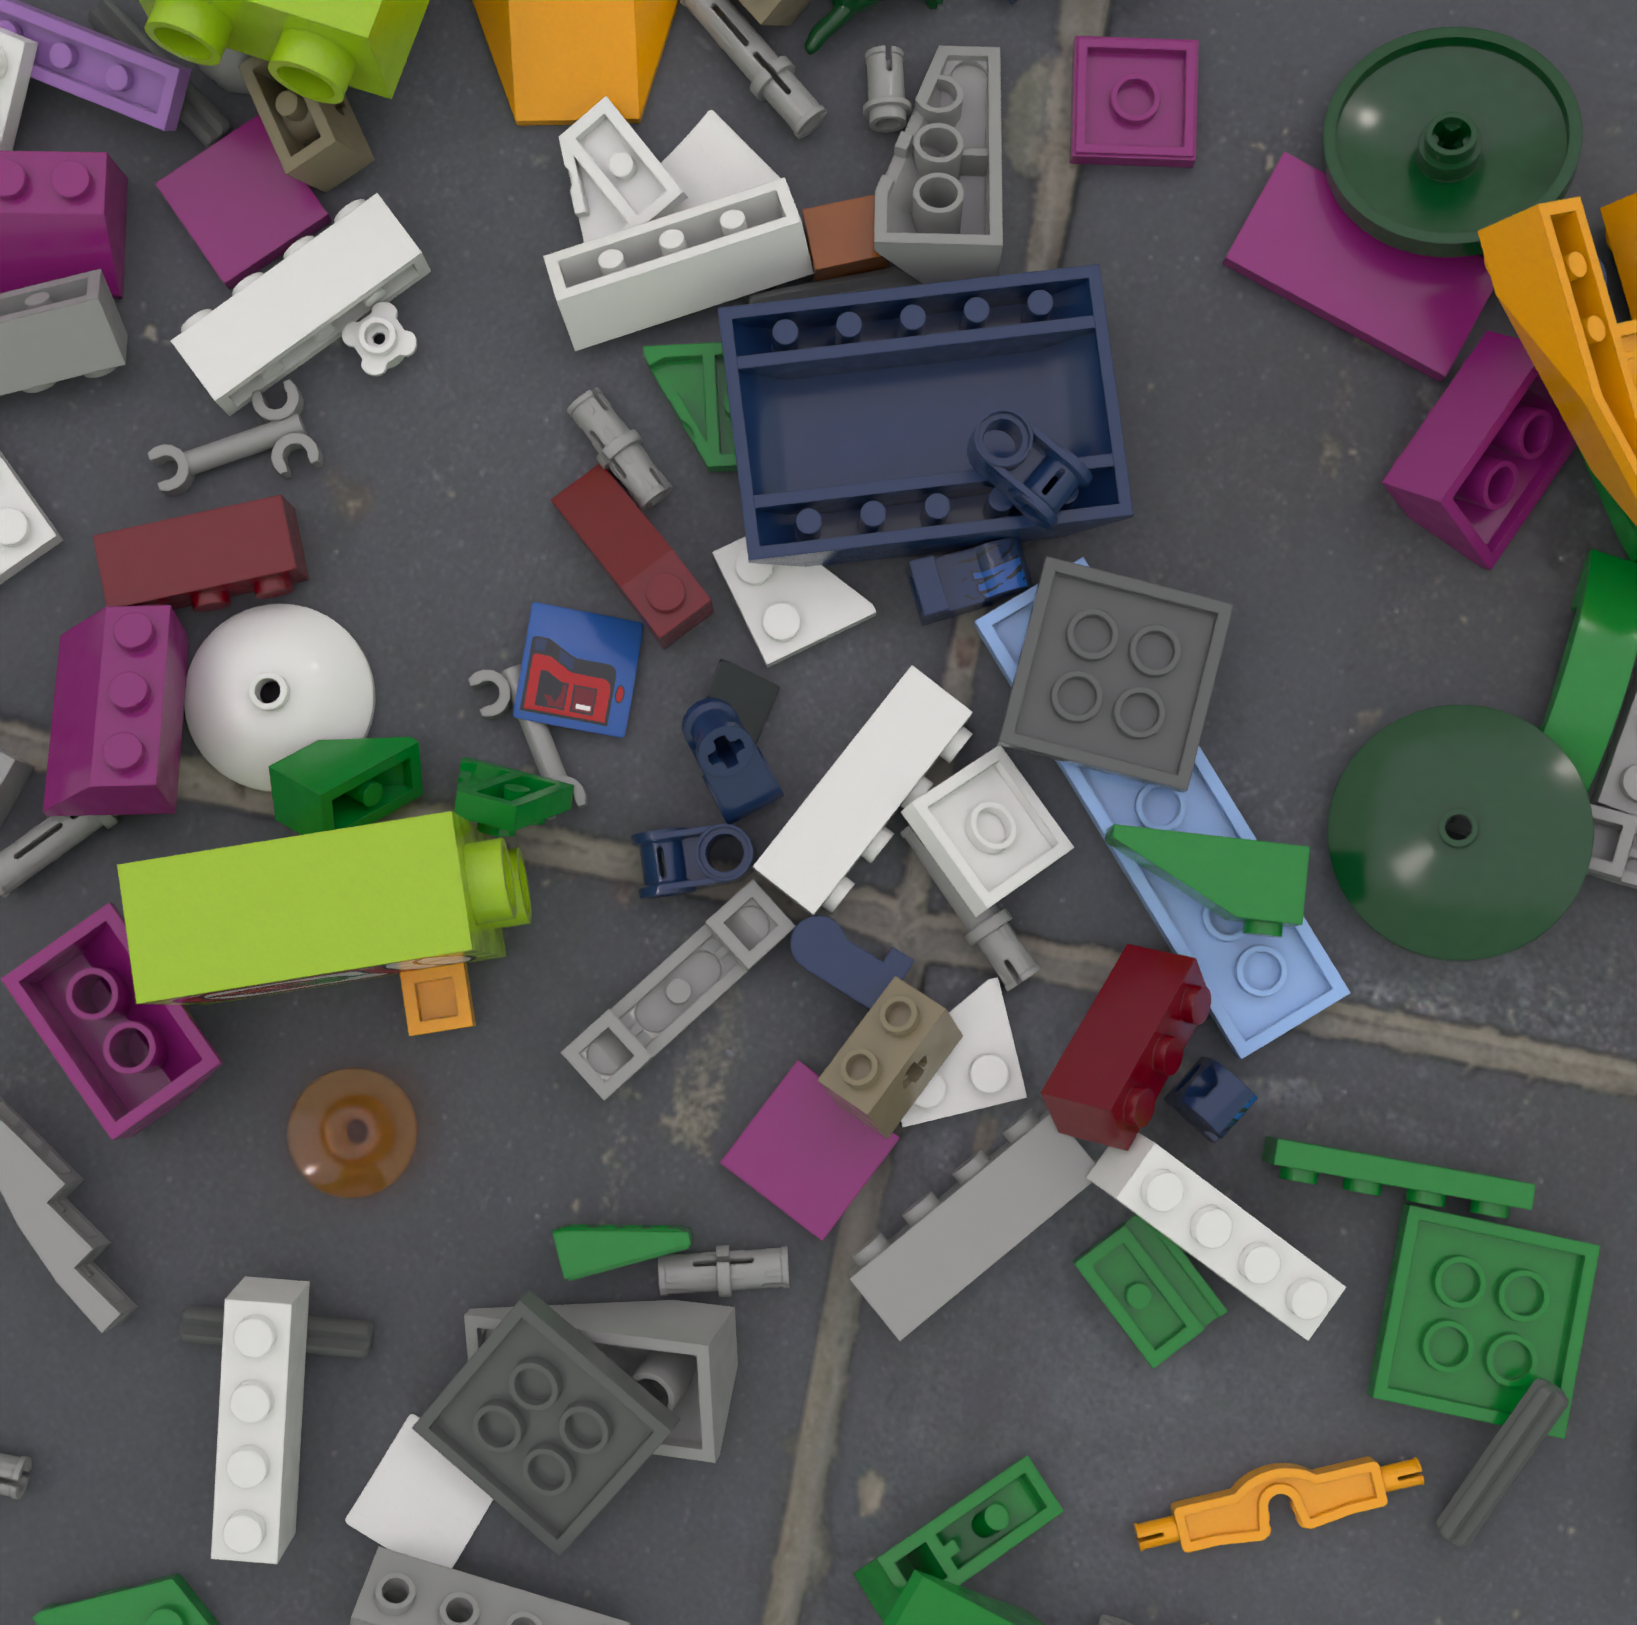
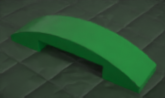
M1590 549L1585 558L1570 608L1576 614L1543 724L1537 727L1548 735L1568 756L1578 771L1587 792L1614 729L1637 654V563L1594 549Z

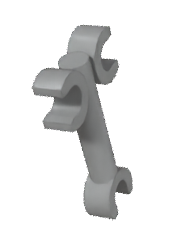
M290 379L283 381L288 397L287 402L282 408L275 410L268 407V402L260 390L252 392L254 410L267 422L266 424L184 452L173 445L167 444L151 449L147 454L149 460L156 466L169 461H175L178 464L177 473L173 478L157 483L159 490L166 496L183 494L191 487L196 474L273 448L271 455L273 466L285 479L292 477L291 469L288 466L289 455L298 449L307 451L308 458L316 469L323 467L324 457L322 451L307 436L300 416L304 406L301 391Z
M522 664L505 669L501 674L494 670H481L475 672L468 679L473 689L481 688L488 684L496 685L499 688L498 700L494 704L480 709L482 717L495 720L503 717L510 710L512 704L514 707ZM518 719L540 776L573 784V794L578 807L588 806V796L585 788L576 779L566 774L548 724ZM557 815L550 817L548 819L553 820L557 818Z

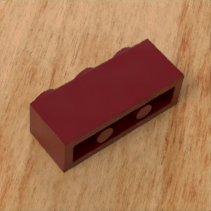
M282 495L93 535L106 606L171 605L173 610L192 606L195 612H209L230 606V597L255 592L256 598L261 599L279 597L293 592V583L309 580L295 508Z
M1132 944L1126 945L1040 1092L1059 1133L1125 1151L1129 1150L1140 1128L1145 1127L1150 1122L1155 1109V1101L1168 1077L1178 1071L1183 1059L1184 1048L1197 1025L1204 1023L1209 1014L1212 1000L1211 993L1206 986L1196 958Z

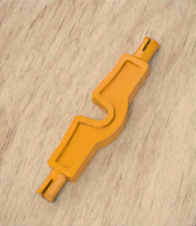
M1366 1456L1315 1469H1309L1293 1463H1273L1246 1473L1230 1489L1171 1503L1172 1516L1138 1524L1133 1523V1527L1137 1535L1136 1540L1140 1552L1178 1542L1184 1552L1189 1553L1219 1545L1262 1541L1271 1533L1268 1504L1270 1499L1277 1494L1288 1496L1290 1507L1295 1513V1520L1302 1528L1313 1529L1354 1513L1384 1507L1388 1502L1386 1492L1424 1485V1476L1420 1473L1422 1468L1417 1457L1379 1466L1372 1457Z

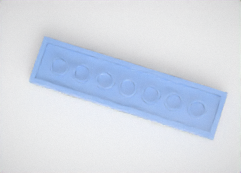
M1084 557L1073 562L1089 567ZM1038 584L977 619L973 624L1010 687H1012ZM1198 746L1188 791L1184 793L1055 760L1104 841L1106 829L1113 824L1257 840L1200 746ZM1107 844L1172 953L1196 958L1206 986L1211 993L1212 1000L1209 1014L1237 1059L1245 1058L1350 994L1349 989L1304 916L1302 925L1283 927L1281 938L1243 934L1244 922L1223 919Z

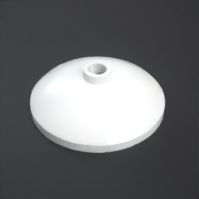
M267 604L244 610L232 616L214 629L197 650L187 673L184 710L187 725L196 746L215 769L241 785L255 790L272 792L268 766L317 740L359 739L367 737L375 711V685L373 674L364 652L356 640L341 625L328 616L307 607L294 604ZM271 681L278 682L280 686L278 699L272 703H264L260 696L262 687Z

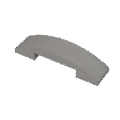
M752 879L714 913L696 933L560 1053L605 1101L705 1012L796 926Z

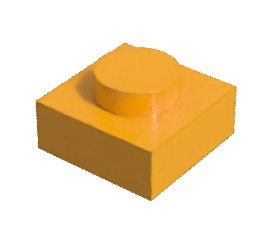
M462 962L400 972L409 1036L476 1026L467 963Z

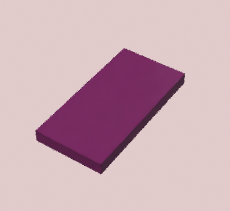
M1285 151L1222 263L1224 266L1439 382L1447 376L1494 289L1490 274L1485 267L1484 259L1478 255L1463 257L1424 256L1397 249L1372 237L1355 224L1341 209L1329 188L1324 172Z

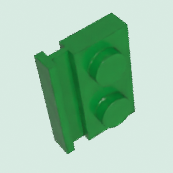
M1136 1214L1124 1223L1119 1224L1072 1260V1263L1153 1369L1205 1330L1204 1327L1228 1312L1180 1247Z

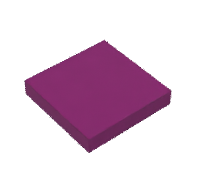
M1075 36L1072 54L1070 164L1193 168L1196 162L1199 40Z
M259 114L155 183L229 290L247 276L256 273L284 254L297 240L314 234L332 222L310 187L306 183L285 174Z
M797 1060L720 1163L823 1241L900 1137L892 1132L889 1138L886 1139L837 1106L817 1081L820 1076L800 1060Z

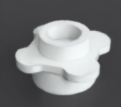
M388 302L376 303L372 308L371 314L359 322H348L342 330L344 343L348 347L356 349L362 358V369L371 376L385 374L387 369L398 365L404 357L413 355L417 348L415 335L411 331L403 329L397 320V309ZM377 334L385 335V341L382 344L374 342V337Z

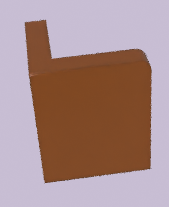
M874 195L802 209V225L814 272L812 274L813 282L888 268L889 260L874 251Z

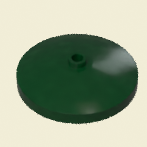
M1440 27L1426 29L1398 37L1380 46L1359 61L1344 77L1337 87L1326 112L1322 142L1323 169L1329 188L1341 209L1362 230L1379 241L1397 249L1424 256L1463 257L1482 254L1483 249L1477 231L1534 205L1565 198L1573 182L1581 152L1583 134L1581 113L1576 97L1561 72L1541 53L1527 44L1510 36L1480 28Z
M1445 705L1417 711L1396 720L1372 736L1354 755L1341 775L1333 795L1328 819V846L1333 870L1343 893L1357 914L1375 932L1394 945L1416 955L1449 962H1472L1500 957L1530 944L1546 933L1560 920L1579 893L1587 875L1594 842V823L1587 790L1578 771L1563 750L1548 735L1527 721L1501 710L1476 705ZM1458 817L1468 820L1469 827L1472 830L1470 835L1463 840L1450 838L1445 830L1447 823H1454Z

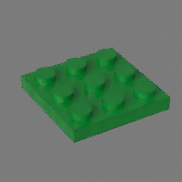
M1403 1203L1367 1394L1372 1398L1503 1426L1531 1384L1539 1378H1544L1561 1388L1569 1400L1567 1408L1547 1435L1565 1439L1600 1245Z

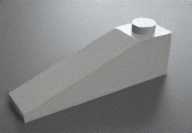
M938 46L915 98V108L905 131H901L895 144L894 156L885 175L881 176L875 190L874 251L922 284L998 276L1000 272L1003 249L1000 47Z
M680 1300L549 1305L680 1419L672 1433L653 1454L716 1463L721 1452L738 1367L735 1307ZM513 1307L471 1308L464 1314L468 1360Z

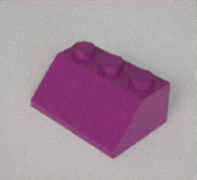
M0 151V293L101 269L113 299H123L128 178L107 152Z
M1486 331L1382 481L1384 487L1408 518L1478 566L1490 571L1577 446L1519 338Z
M171 605L107 606L60 635L43 813L46 816L176 814L189 637Z
M111 902L104 905L1 978V981L111 1140L134 1137L186 1100L224 1063L184 1005L136 1004L125 919Z

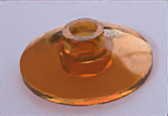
M364 1068L339 1069L314 1080L296 1100L290 1113L287 1128L290 1155L301 1175L320 1191L341 1198L366 1197L380 1192L393 1184L404 1173L411 1162L418 1137L416 1115L404 1091L383 1074ZM354 1119L364 1122L368 1129L367 1138L361 1144L351 1142L346 1134L348 1124Z

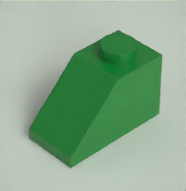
M412 737L317 740L268 766L275 820L301 835L372 824L423 795L419 741Z

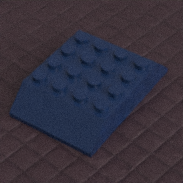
M1100 264L718 308L749 563L802 567L826 566L969 549L992 541L1013 537L1018 538L1020 542L1054 539L1133 517V505ZM998 408H1008L1023 414L1028 421L1052 441L1063 446L1079 458L1093 475L1092 482L1086 488L1078 487L1056 513L1058 523L1052 530L1042 528L1027 518L1013 505L1005 494L981 474L977 473L969 463L967 456L968 440L979 420L989 411ZM992 430L984 434L983 441L985 447L992 455L1007 458L1015 454L1014 441L1007 433ZM1053 477L1043 488L1042 493L1044 495L1048 494L1058 479Z

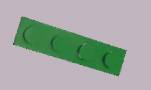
M1272 1136L1265 1137L1262 1161L1280 1166L1278 1178L1317 1185L1319 1173L1343 1177L1342 1189L1381 1196L1382 1184L1407 1188L1405 1200L1438 1207H1445L1446 1195L1471 1199L1469 1212L1507 1219L1509 1218L1510 1206L1532 1210L1536 1184L1515 1179Z

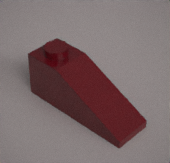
M600 464L551 499V502L664 650L714 613L711 599L684 563L607 469H603Z

